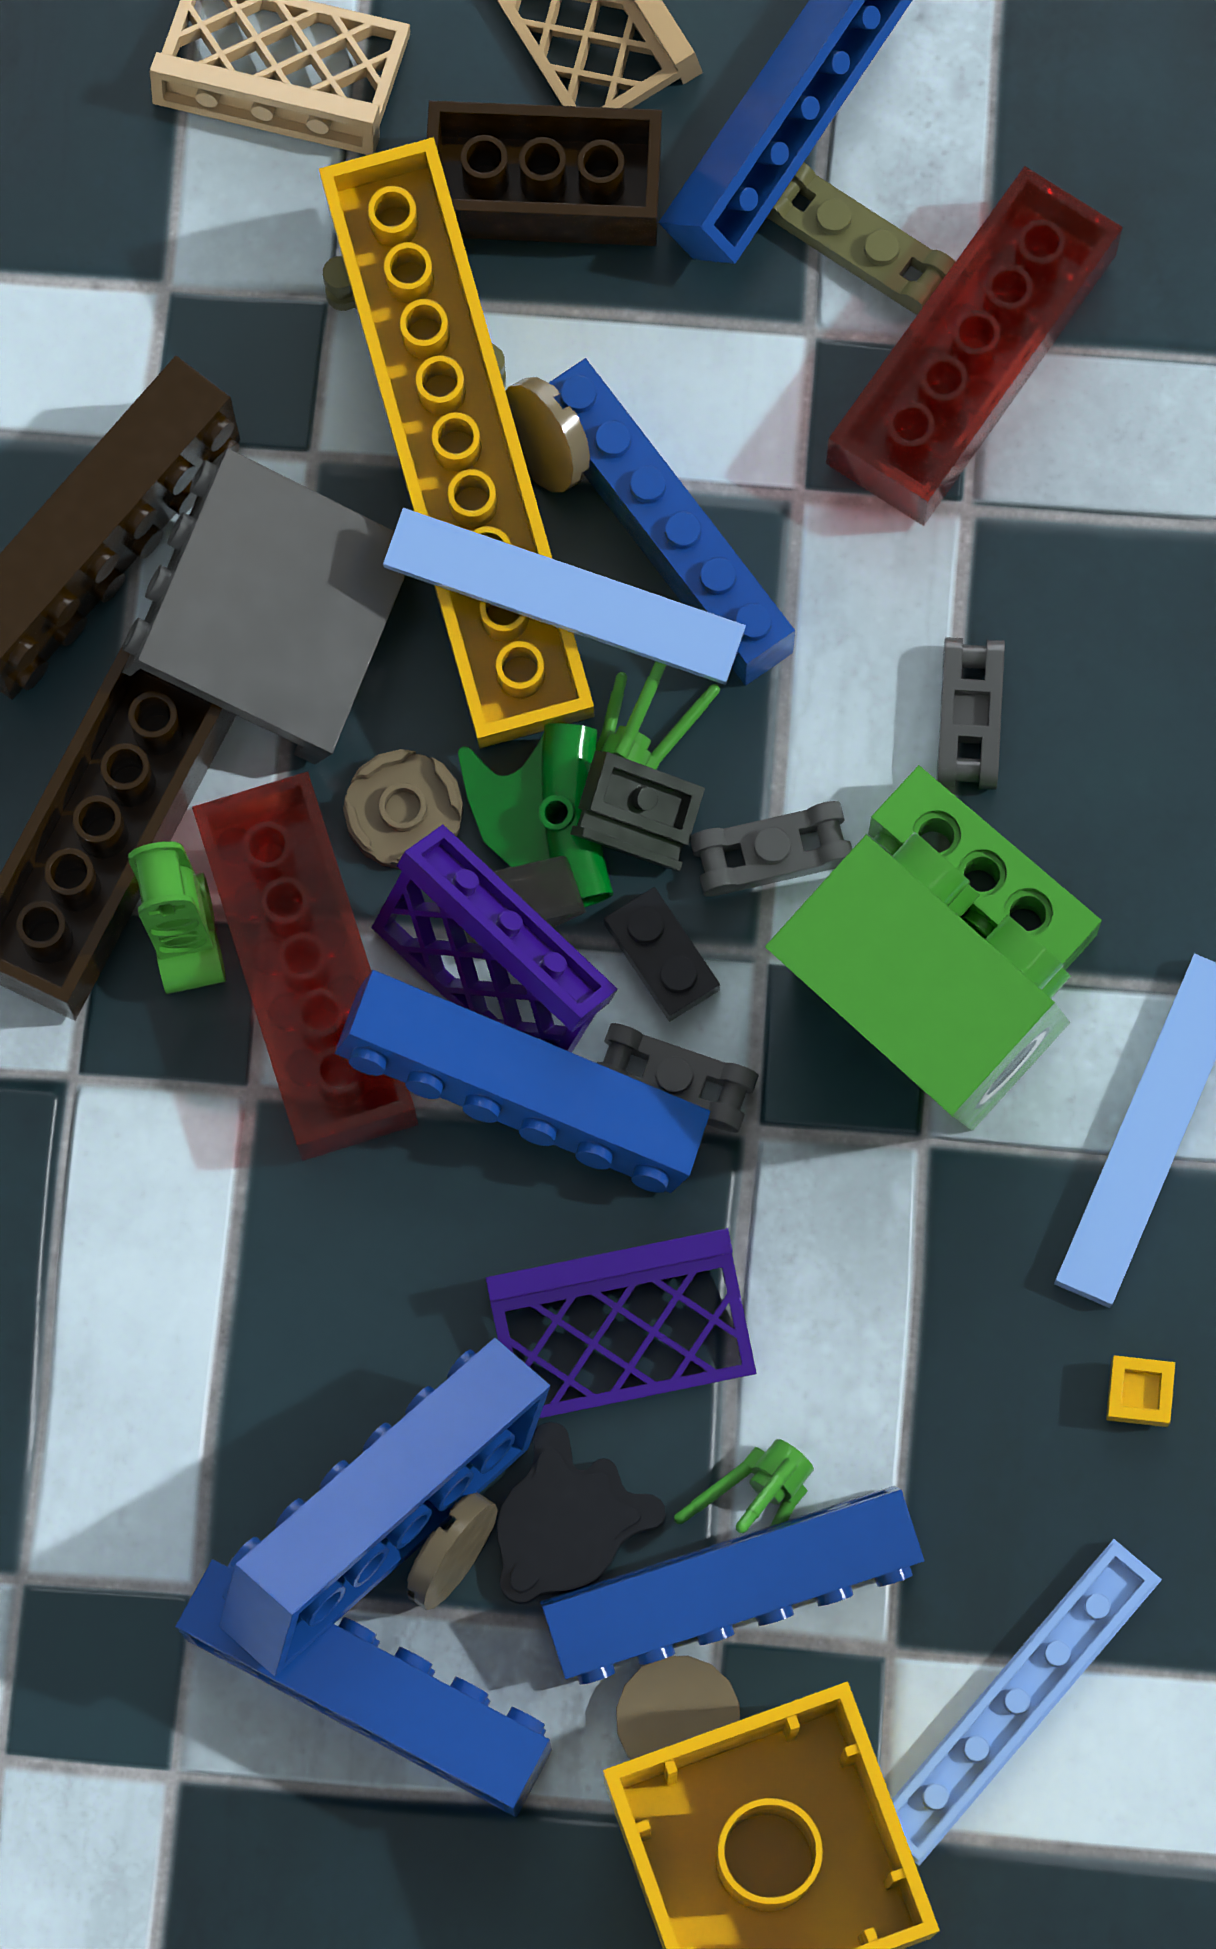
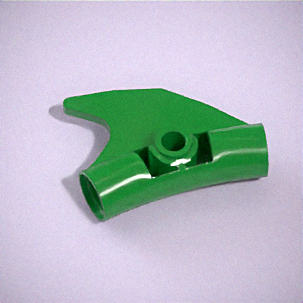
M545 724L544 733L530 757L519 770L507 776L495 774L472 749L467 746L461 747L458 751V757L467 799L482 839L488 847L519 875L559 901L562 910L568 911L585 908L603 902L613 896L602 845L570 834L572 826L578 825L582 809H579L578 806L596 750L597 729L576 724ZM568 810L566 819L562 823L557 824L558 815L562 811Z

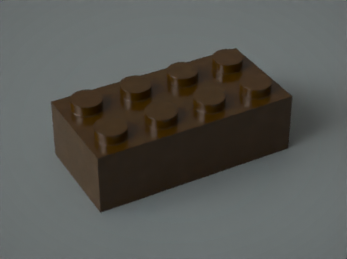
M429 100L427 139L434 137L462 238L657 246L662 110Z

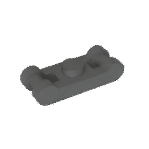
M945 637L936 776V780L944 787H955V781L978 783V789H997L1004 641L986 640V645L984 646L963 644V638ZM962 668L984 669V680L961 679ZM958 743L981 744L980 759L957 758Z
M838 801L823 802L803 811L729 828H711L694 833L690 837L693 855L701 858L704 873L700 875L699 879L703 895L708 897L718 896L835 869L852 850L851 842L843 839L840 824L845 821L841 803ZM817 832L821 847L804 852L800 835ZM740 849L744 866L736 868L727 867L724 853Z
M610 1024L604 1040L609 1047L603 1062H597L598 1064L710 1110L707 1125L728 1132H739L745 1116L740 1109L746 1093H753L759 1077L758 1073L739 1064L725 1063L652 1038L626 1025ZM631 1055L648 1060L642 1078L625 1071ZM707 1081L723 1086L717 1102L701 1098Z

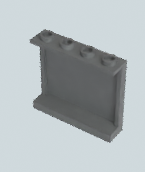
M227 448L213 462L204 460L192 481L190 493L197 496L190 514L182 512L170 533L167 545L175 549L167 568L160 565L147 587L145 598L152 600V604L145 620L137 618L127 634L122 650L130 655L123 673L131 676L139 669L149 672L298 744L294 755L315 765L333 754L404 580V574L386 569L383 566L394 531Z

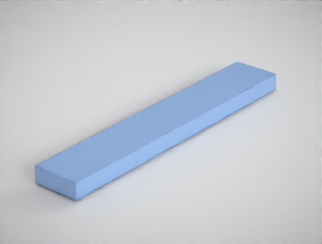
M406 508L402 509L383 562V566L386 569L724 685L727 683L746 628L744 624Z
M1195 953L1191 959L1054 1282V1285L1108 1308H1111L1216 1060V962Z
M1115 1539L1111 1541L892 1798L894 1808L917 1867L921 1865L1162 1580Z

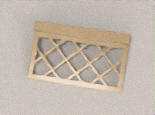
M180 0L162 52H156L150 68L153 104L365 155L375 153L380 139V124L410 37V24L309 0H222L228 9L202 21L194 9L196 0ZM261 10L276 12L283 23L257 34L247 17ZM190 21L193 26L187 28V25ZM237 22L248 39L222 50L211 33ZM322 23L331 25L338 36L313 47L302 30L313 24ZM292 35L303 52L277 63L266 46ZM371 36L393 40L389 51L370 60L367 59L357 44ZM200 38L212 54L198 62L176 57L180 47ZM347 48L358 65L332 76L321 59ZM256 51L267 69L251 75L235 71L231 62ZM311 64L322 82L306 88L291 84L286 75ZM383 70L381 77H379L377 72ZM366 77L376 91L372 103L348 98L341 89Z
M497 0L562 106H577L575 101L581 81L609 87L605 105L602 107L633 108L676 80L680 79L684 85L703 73L693 48L662 0H575L591 3L584 30L555 25L562 0H551L545 23L523 19L518 13L521 0ZM601 6L625 10L628 19L623 38L594 32ZM635 29L644 42L633 40ZM531 32L542 34L539 45ZM552 36L581 41L574 68L550 64L547 54ZM591 43L619 49L613 76L584 70ZM629 51L653 55L661 68L660 71L642 82L622 78ZM559 77L571 79L568 91ZM619 89L628 90L618 96Z

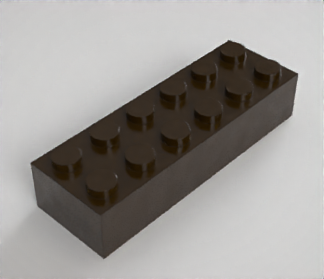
M174 356L0 553V691L11 700L15 698L22 688L30 690L42 679L48 668L47 660L61 644L69 646L79 637L86 626L87 618L85 617L100 600L105 603L119 591L125 580L124 572L138 556L144 559L156 549L164 534L162 529L176 513L179 515L182 512L187 513L193 507L197 496L190 493V487L203 461L213 462L227 448L238 453L240 436L231 397L178 356Z
M123 645L0 873V985L76 1021L141 897L138 881L128 861V854L143 845L171 841L236 717V714L142 669H139L131 676L123 673L130 655L122 650Z

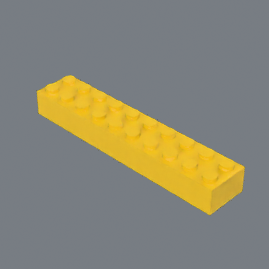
M434 137L319 168L324 194L413 511L552 559ZM434 585L479 749L544 731L545 724H571L594 717V704L574 633Z

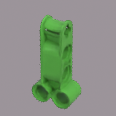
M162 841L150 843L132 850L128 854V861L138 881L142 902L138 906V914L156 950L159 971L166 994L226 982L222 953L215 929L214 911L204 872L195 874L183 845L178 842Z

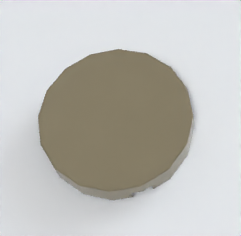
M538 377L524 378L509 386L505 392L529 476L539 486L550 492H565L580 484L584 479L581 473L589 468L590 453L586 434L576 412L570 406L562 409L560 404L554 399V397L560 394L552 384Z
M399 749L378 754L357 770L351 780L347 795H345L343 811L349 836L362 854L382 866L398 868L397 864L404 851L442 824L457 837L461 828L463 802L456 779L443 763L433 757L430 759L425 755L416 754V751Z
M479 1493L465 1495L450 1509L449 1515L456 1519L455 1522L448 1525L445 1529L438 1527L435 1532L433 1531L415 1559L407 1579V1588L409 1589L407 1596L425 1610L434 1609L452 1593L475 1563L489 1538L498 1510L496 1504Z
M670 1656L642 1666L624 1685L616 1707L617 1735L627 1757L632 1760L739 1721L740 1703L729 1680L712 1664L691 1656Z

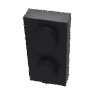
M655 887L604 918V925L669 1022L720 991V983Z

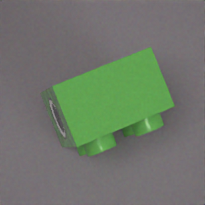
M913 832L893 856L866 834L766 944L765 948L944 1110L973 1131L1070 1024V1021L1051 998L1070 979L1071 975L1062 968L1064 965L1047 948L1009 915L997 925L986 939L981 937L960 917L976 901L980 894L969 885L970 881L916 832Z

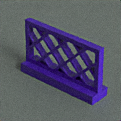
M442 824L404 851L397 864V867L402 872L371 928L448 1001L572 1053L596 1013L610 1003L618 988ZM422 891L425 892L435 903L425 902L422 895ZM398 914L411 916L417 938L409 935L395 921ZM429 917L442 918L449 941L436 940ZM464 930H465L477 943H468ZM441 955L454 957L460 979L455 978L445 969ZM473 958L486 960L492 982L479 981ZM508 972L521 984H511ZM484 996L497 997L503 1019H498L488 1010ZM516 999L528 1000L530 1002L535 1023L522 1021ZM552 1014L555 1015L565 1026L555 1025L552 1018Z
M728 1228L485 1277L498 1340L512 1353L513 1347L528 1358L525 1361L527 1366L530 1367L534 1361L564 1381L549 1404H544L539 1418L757 1374ZM722 1268L727 1294L713 1314L683 1295L696 1273ZM686 1275L677 1290L661 1281ZM651 1282L672 1296L653 1327L622 1307L636 1285ZM626 1287L617 1302L601 1293ZM591 1294L612 1308L593 1339L562 1320L576 1297ZM566 1299L556 1315L541 1306V1304ZM678 1301L709 1320L689 1351L659 1332V1329ZM728 1304L734 1328L719 1319ZM532 1307L552 1321L532 1352L510 1338L505 1315L506 1311ZM617 1313L648 1332L629 1363L598 1344ZM557 1325L588 1345L568 1376L537 1356ZM714 1325L736 1338L741 1361L740 1365L715 1369L695 1356ZM654 1337L684 1356L671 1379L656 1382L635 1368ZM594 1349L624 1368L611 1391L595 1394L574 1380ZM690 1361L706 1371L681 1376ZM630 1373L646 1383L620 1389ZM569 1386L585 1395L584 1397L560 1401Z

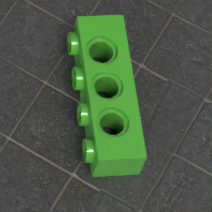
M918 765L871 816L868 834L891 856L894 855L913 832H916L919 836L928 832H938L943 834L951 845L947 850L940 852V854L964 876L971 871L981 870L989 873L994 878L996 886L986 892L977 891L980 896L967 909L962 918L984 939L988 937L1007 915L1010 916L1012 912L1018 909L1031 910L1039 916L1042 925L1028 932L1064 965L1062 968L1066 970L1097 936L1102 922L1098 916L921 766Z

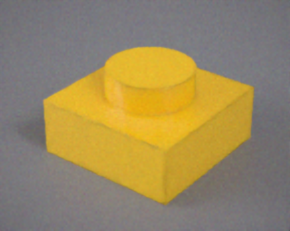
M1114 1355L1111 1359L1106 1420L1168 1427L1171 1420L1175 1362Z

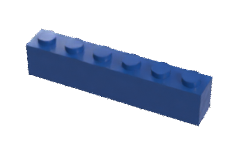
M912 0L808 1L658 222L692 259L731 264L737 262Z
M584 358L549 383L560 393L554 399L560 404L562 409L570 406L576 412L586 434L590 461L588 470L583 472V474L682 604L746 625L732 665V669L745 686L790 656L794 650L795 629L589 361Z
M372 970L358 988L334 1053L348 1059L349 1064L362 1073L373 1076L384 1074L406 1083V1088L415 1095L427 1099H445L461 1106L463 1112L475 1120L486 1123L498 1121L519 1130L520 1136L533 1144L558 1146L575 1153L576 1159L586 1166L595 1169L611 1168L632 1177L631 1180L636 1186L656 1193L665 1191L672 1193L690 1176L711 1112L708 1109L376 970Z
M891 1486L540 1601L565 1679L577 1676L579 1684L583 1685L614 1675L616 1673L613 1666L614 1663L637 1656L639 1665L653 1663L675 1654L673 1644L693 1637H697L699 1645H706L726 1639L735 1634L733 1624L756 1617L759 1626L784 1620L794 1615L792 1605L812 1598H816L818 1606L839 1602L854 1595L851 1585L875 1578L877 1587L905 1580L913 1576L910 1566L924 1562V1557L902 1489Z

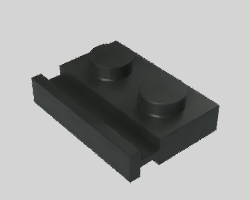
M595 750L578 806L579 809H582L578 825L572 826L570 834L655 865L680 871L683 863L678 861L683 844L688 845L705 788L618 755Z

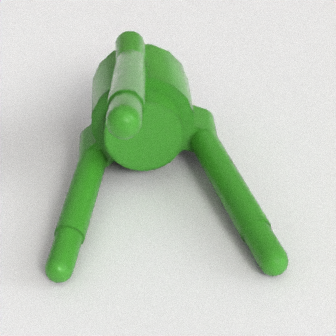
M655 661L627 725L619 726L615 733L627 682V674L619 672L616 675L602 732L596 744V751L609 752L657 770L660 762L719 694L720 687L717 684L710 685L650 753L647 749L651 740L638 731L667 665Z
M776 1439L766 1452L755 1447L740 1465L677 1512L674 1516V1521L677 1524L685 1523L751 1473L754 1476L749 1483L758 1495L737 1522V1532L745 1533L769 1503L779 1505L782 1501L770 1526L787 1521L795 1506L808 1492L803 1483L814 1471L813 1465L798 1449L781 1439Z

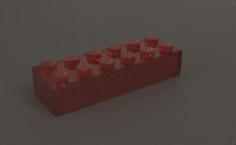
M1024 166L829 437L826 464L924 526L1115 258L1123 227Z
M308 771L193 806L194 816L302 1161L418 1125L415 1107L410 1091L406 1088V1083L384 1074L373 1076L354 1069L349 1064L348 1059L334 1054L357 990L370 974L371 968Z

